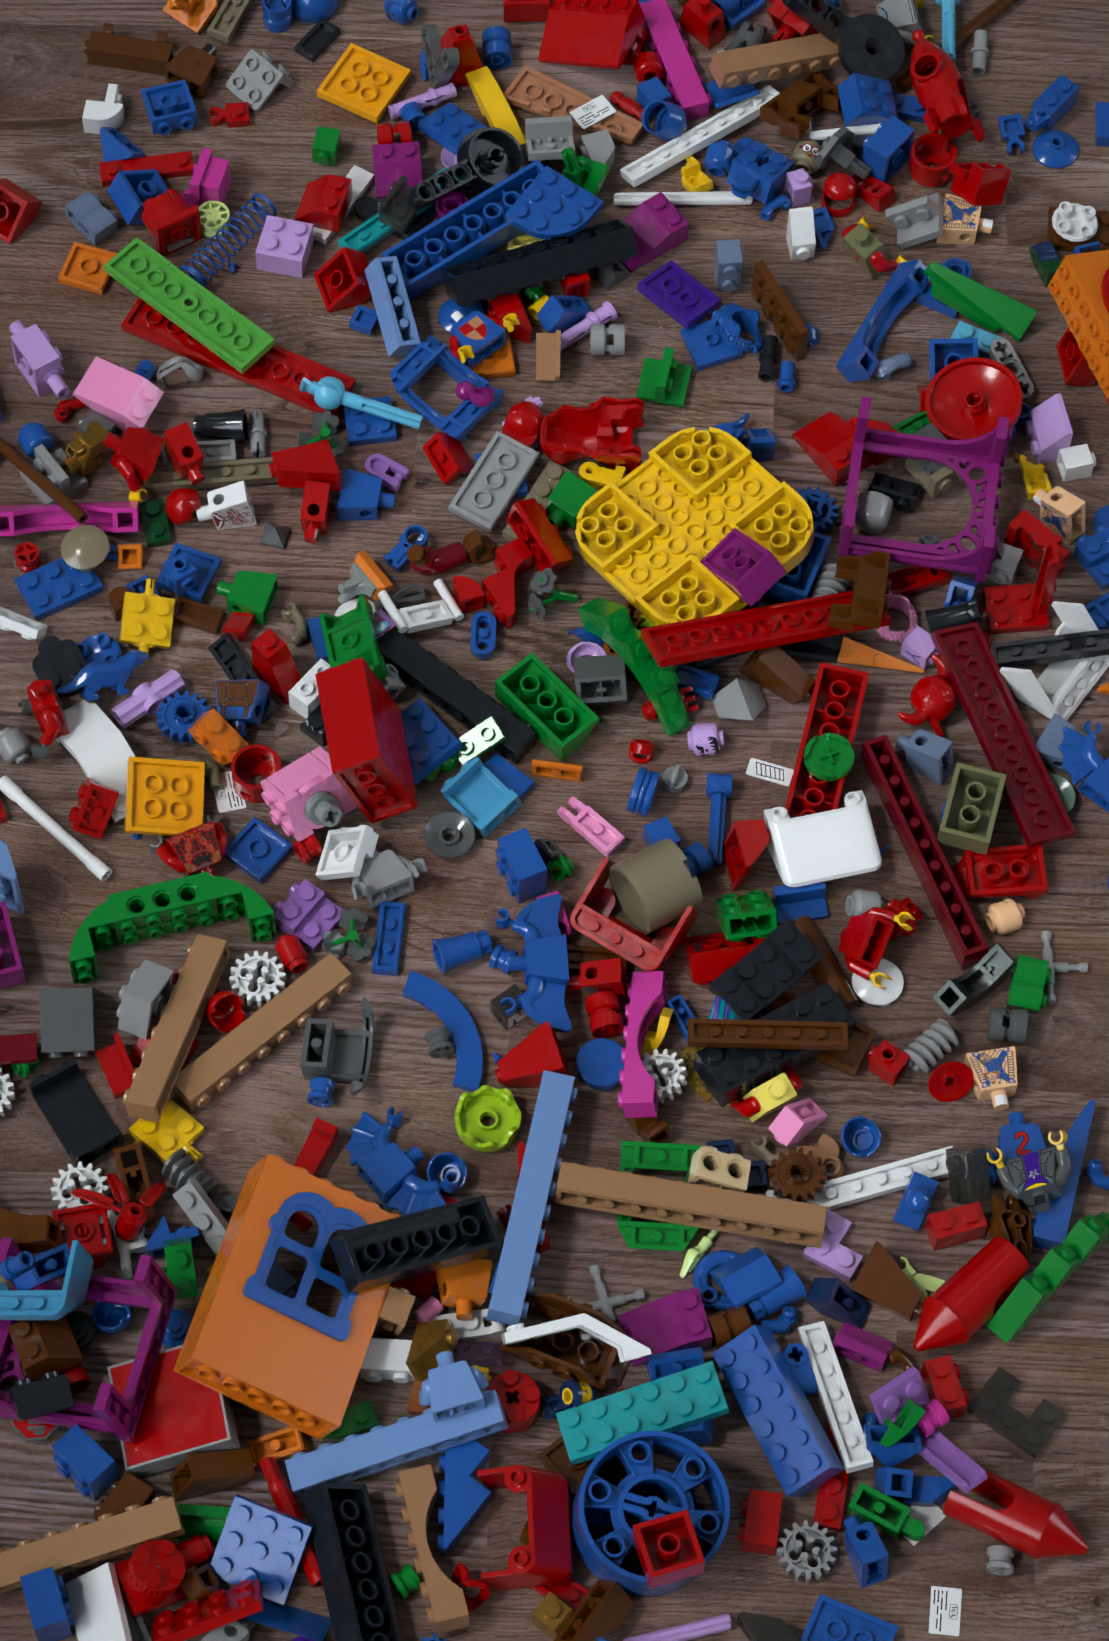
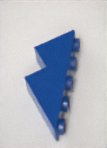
M476 1440L446 1449V1454H440V1471H445V1481H439V1498L445 1499L444 1507H439V1524H444V1534H438V1551H443L445 1558L491 1502V1492L474 1480L477 1476V1471L482 1470L490 1460V1450Z

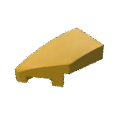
M1020 455L1019 464L1027 499L1033 500L1035 493L1040 489L1047 493L1051 491L1052 488L1048 475L1044 473L1045 465L1041 463L1035 465L1027 461L1026 456Z
M663 1007L657 1033L647 1031L642 1049V1058L645 1059V1052L650 1056L653 1055L654 1049H657L661 1044L674 1009Z

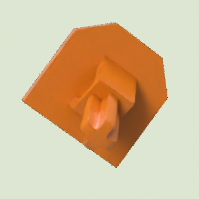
M168 0L162 11L200 35L219 6L218 0Z

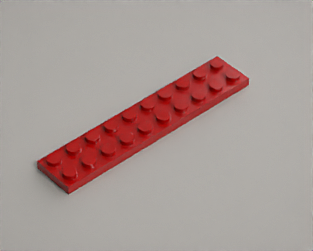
M141 298L137 299L121 324L122 331L315 413H323L325 409L315 403L314 395L308 392H300L299 387L303 377L311 382H319L320 379L327 376L336 377L342 381L345 391L351 392L356 385L355 378L276 345L247 371L241 374ZM340 404L337 409L329 410L331 415H337L343 405Z
M852 590L642 628L641 638L661 668L873 628L854 624L852 631L827 626L831 603L851 604ZM887 611L882 612L879 627L890 625L891 617Z

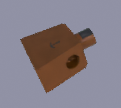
M209 43L202 50L193 45H188L166 64V82L171 83L185 79L190 93L204 99L218 72L217 58L215 57L217 53L216 48Z

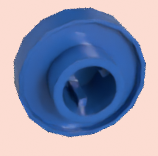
M178 1309L172 1310L162 1343L164 1348L170 1349L183 1345L192 1322V1318L188 1313Z

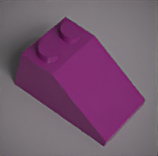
M662 192L642 202L623 220L634 229L639 254L632 256L631 260L622 263L632 273L688 240L689 222Z
M736 528L700 561L742 601L750 606L759 601L763 594L787 572L769 550Z
M698 1287L671 1293L618 1316L621 1329L625 1331L624 1335L650 1348V1355L701 1347L702 1350L711 1349L713 1336ZM647 1356L630 1360L632 1367L646 1364L648 1362Z

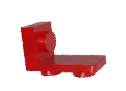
M588 272L580 275L568 274L565 275V279L559 281L565 296H582V298L590 296V277Z

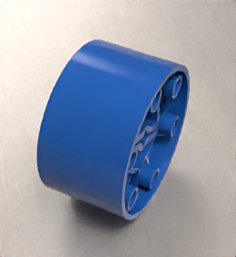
M642 1431L617 1439L604 1448L590 1464L573 1501V1540L581 1559L598 1579L618 1582L626 1594L642 1597L660 1596L683 1588L698 1575L649 1589L645 1576L633 1574L619 1567L629 1549L637 1552L632 1539V1529L627 1523L635 1525L687 1509L699 1544L708 1548L703 1555L706 1567L721 1546L728 1529L730 1498L725 1479L713 1459L701 1447L682 1436L664 1431ZM645 1453L646 1458L644 1460H636L632 1454ZM653 1453L678 1461L679 1465L674 1474L662 1469L653 1468ZM619 1458L628 1475L616 1487L597 1476L596 1473L608 1462ZM686 1467H687L692 1473H694L695 1476L689 1475V1474L686 1472ZM703 1485L710 1498L713 1511L694 1510L690 1491ZM594 1487L603 1488L606 1492V1497L603 1499L595 1498L592 1495L591 1489ZM639 1490L657 1491L664 1495L672 1505L664 1503L656 1496L646 1498L633 1493ZM585 1512L610 1513L614 1531L593 1541L586 1524ZM704 1518L710 1519L714 1523V1530L705 1531L701 1527L700 1521ZM610 1541L616 1542L620 1546V1553H609L606 1549V1543Z

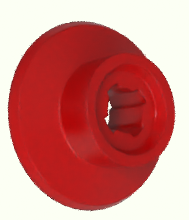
M950 1061L943 1063L932 1072L929 1078V1092L936 1100L942 1102L957 1101L964 1097L972 1088L974 1082L973 1072L968 1065L962 1062Z

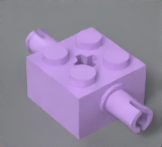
M20 320L13 322L9 326V331L13 334L10 337L15 364L38 397H41L53 391L58 399L68 396L70 388L63 380L65 371L61 364L63 360L62 355L57 347L53 348L51 346V341L46 331H41L36 324L26 328Z

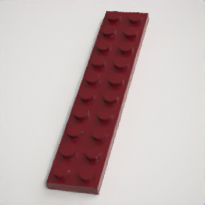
M978 622L933 631L930 637L992 771L1006 775L1002 793L1027 847L1032 848L1041 844L1045 845L1073 838L1076 831L1005 679L999 671L1000 669Z

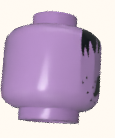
M714 722L695 724L692 726L691 731L687 733L689 750L693 751L696 756L716 755L720 751V746L725 745L724 730H719Z

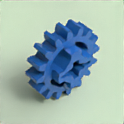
M808 486L805 492L799 488L798 494L802 496L810 507L814 532L819 531L824 535L826 528L831 530L833 523L837 521L838 505H835V497L828 498L829 491L820 493V487L812 491V488Z

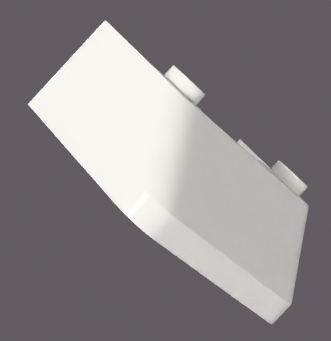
M1054 601L1051 604L1062 622L1057 628L1055 635L1098 630L1083 604ZM1109 655L1051 662L1038 679H1036L1031 670L1001 667L999 671L1018 700L1050 720L1055 713L1067 721L1109 667Z

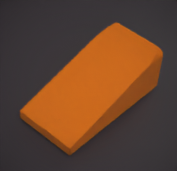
M291 1426L247 1441L251 1456L256 1462V1467H260L258 1462L263 1461L265 1457L273 1456L276 1462L291 1459V1456L295 1453L310 1452L306 1433Z

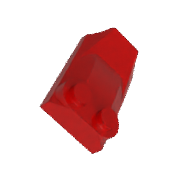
M1042 844L1032 848H1028L1027 845L990 847L986 855L965 850L962 859L953 867V874L963 895L969 898L1024 895L1029 899H1037L1043 894L1048 893Z

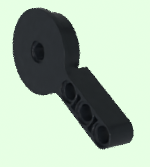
M782 0L787 8L830 41L839 40V59L848 74L858 73L887 80L895 75L902 66L905 55L904 42L897 28L886 18L875 14L849 17L827 0ZM811 6H813L817 12L813 11ZM866 48L870 50L871 54L866 51Z
M496 127L475 129L460 142L457 150V164L417 184L407 194L408 204L414 209H421L463 187H471L477 192L482 193L524 167L522 148L518 141L503 129ZM493 156L496 161L491 160L488 162V159Z

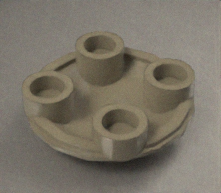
M82 525L73 528L66 534L61 544V554L64 561L69 566L84 573L91 572L101 564L111 550L107 535L102 529L93 525Z

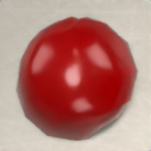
M176 488L173 490L165 504V511L170 521L177 525H184L194 520V517H192L193 511L201 507L200 495L196 489Z
M230 990L220 991L209 999L205 1010L206 1018L221 1033H230L246 1019L242 1006L244 1002L236 993Z

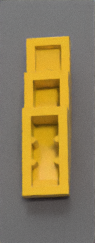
M485 66L466 73V78L483 117L486 116L489 126L507 131L518 141L521 147L525 146L526 140L518 122L489 68Z

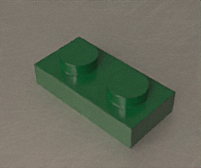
M163 498L140 503L147 548L171 545V535Z

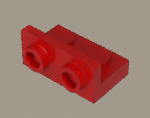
M88 777L86 783H81L77 797L80 799L76 807L72 806L68 816L72 830L101 840L117 801L119 791L95 783L92 778Z

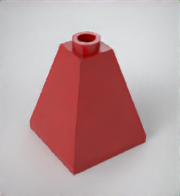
M467 24L456 25L455 27L448 28L440 43L442 50L448 47H456L459 51V66L448 84L452 82L455 88L469 86L466 73L484 67V64Z
M549 1021L542 1023L497 1062L499 1068L495 1069L499 1084L505 1083L507 1088H540L544 1070L571 1076L560 1041Z

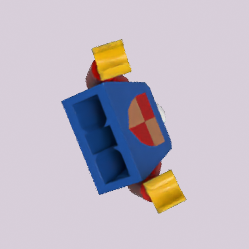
M456 311L449 318V322L453 325L449 339L450 352L454 358L461 360V363L466 362L470 368H473L506 345V330L512 332L514 330L513 326L519 325L520 322L515 313L507 314L504 318H497L474 311L465 317L460 311Z

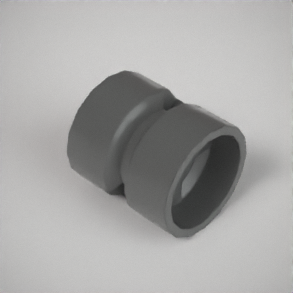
M990 1007L987 1040L1003 1041L1005 1038H1008L1009 1042L1025 1043L1028 1010L1012 1009L1010 1012H1007L1006 1008ZM1008 1022V1027L1002 1026V1023Z

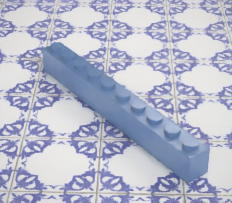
M547 1070L543 1071L486 1320L515 1325L519 1324L520 1317L526 1319L529 1302H525L524 1299L526 1293H532L535 1278L530 1277L531 1268L537 1270L540 1253H535L537 1244H543L546 1229L541 1228L542 1220L548 1221L551 1205H547L546 1202L548 1196H554L557 1182L552 1181L553 1173H559L562 1158L557 1157L559 1149L564 1150L567 1134L562 1132L564 1126L569 1127L573 1112L568 1110L569 1102L575 1103L578 1088L573 1087L575 1079L573 1076Z

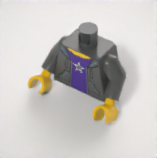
M1059 1130L1061 1135L1059 1141L1055 1139L1054 1131H1050L1048 1134L1049 1142L1056 1145V1147L1050 1146L1006 1160V1165L1003 1163L1005 1155L1001 1149L996 1148L1000 1155L996 1161L987 1152L988 1161L997 1166L996 1173L1003 1187L1016 1199H1022L1026 1205H1034L1036 1212L1043 1213L1050 1210L1049 1200L1058 1198L1063 1194V1186L1071 1174L1070 1156L1068 1148L1064 1146L1068 1135L1064 1130Z

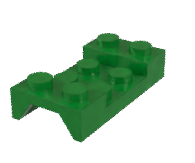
M363 594L358 596L356 608L341 616L326 613L319 615L330 668L363 657L379 680L388 676L384 658L379 652L373 624L376 622L372 605Z

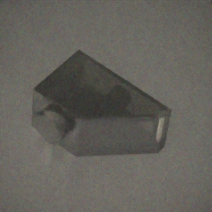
M741 1612L737 1616L736 1623L749 1641H798L799 1636L791 1624L786 1625L782 1618Z

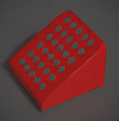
M233 612L223 627L222 633L225 634L227 632L233 638L244 642L255 625V615Z

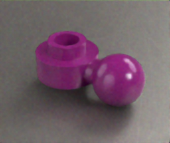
M468 381L460 382L456 387L457 397L461 400L470 399L471 402L475 403V406L485 407L494 401V390L492 388H474Z

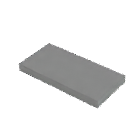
M496 431L448 506V511L491 533L537 461L539 452Z

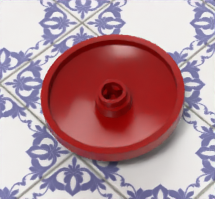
M980 357L957 360L942 368L929 383L925 395L928 420L934 424L947 440H966L983 436L997 426L999 417L1009 418L1008 428H1013L1021 415L1023 406L1021 386L1013 372L997 361Z

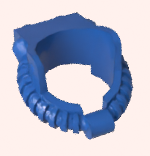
M731 302L728 305L724 304L720 310H715L712 313L711 323L714 326L718 323L720 324L719 330L724 333L722 337L730 346L753 354L762 349L763 333L759 326L760 314L758 311L746 309ZM741 329L752 335L754 343L740 337Z

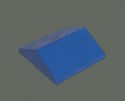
M757 1247L710 1271L711 1277L736 1309L783 1284L781 1277L767 1254Z

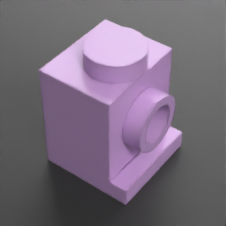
M804 168L787 172L784 190L788 198L792 200V208L814 202L815 199L811 192L814 189L813 180Z

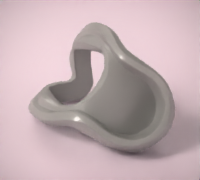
M177 356L169 359L158 368L156 372L157 382L163 389H166L167 387L162 377L179 367L183 368L191 381L199 382L204 376V369L187 357Z

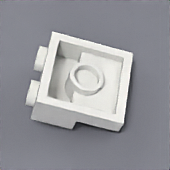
M368 825L328 830L315 876L320 880L360 876L364 859L373 858L379 835Z

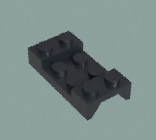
M787 918L732 968H728L709 985L708 990L720 997L734 1012L737 1019L753 1020L818 965L823 956Z

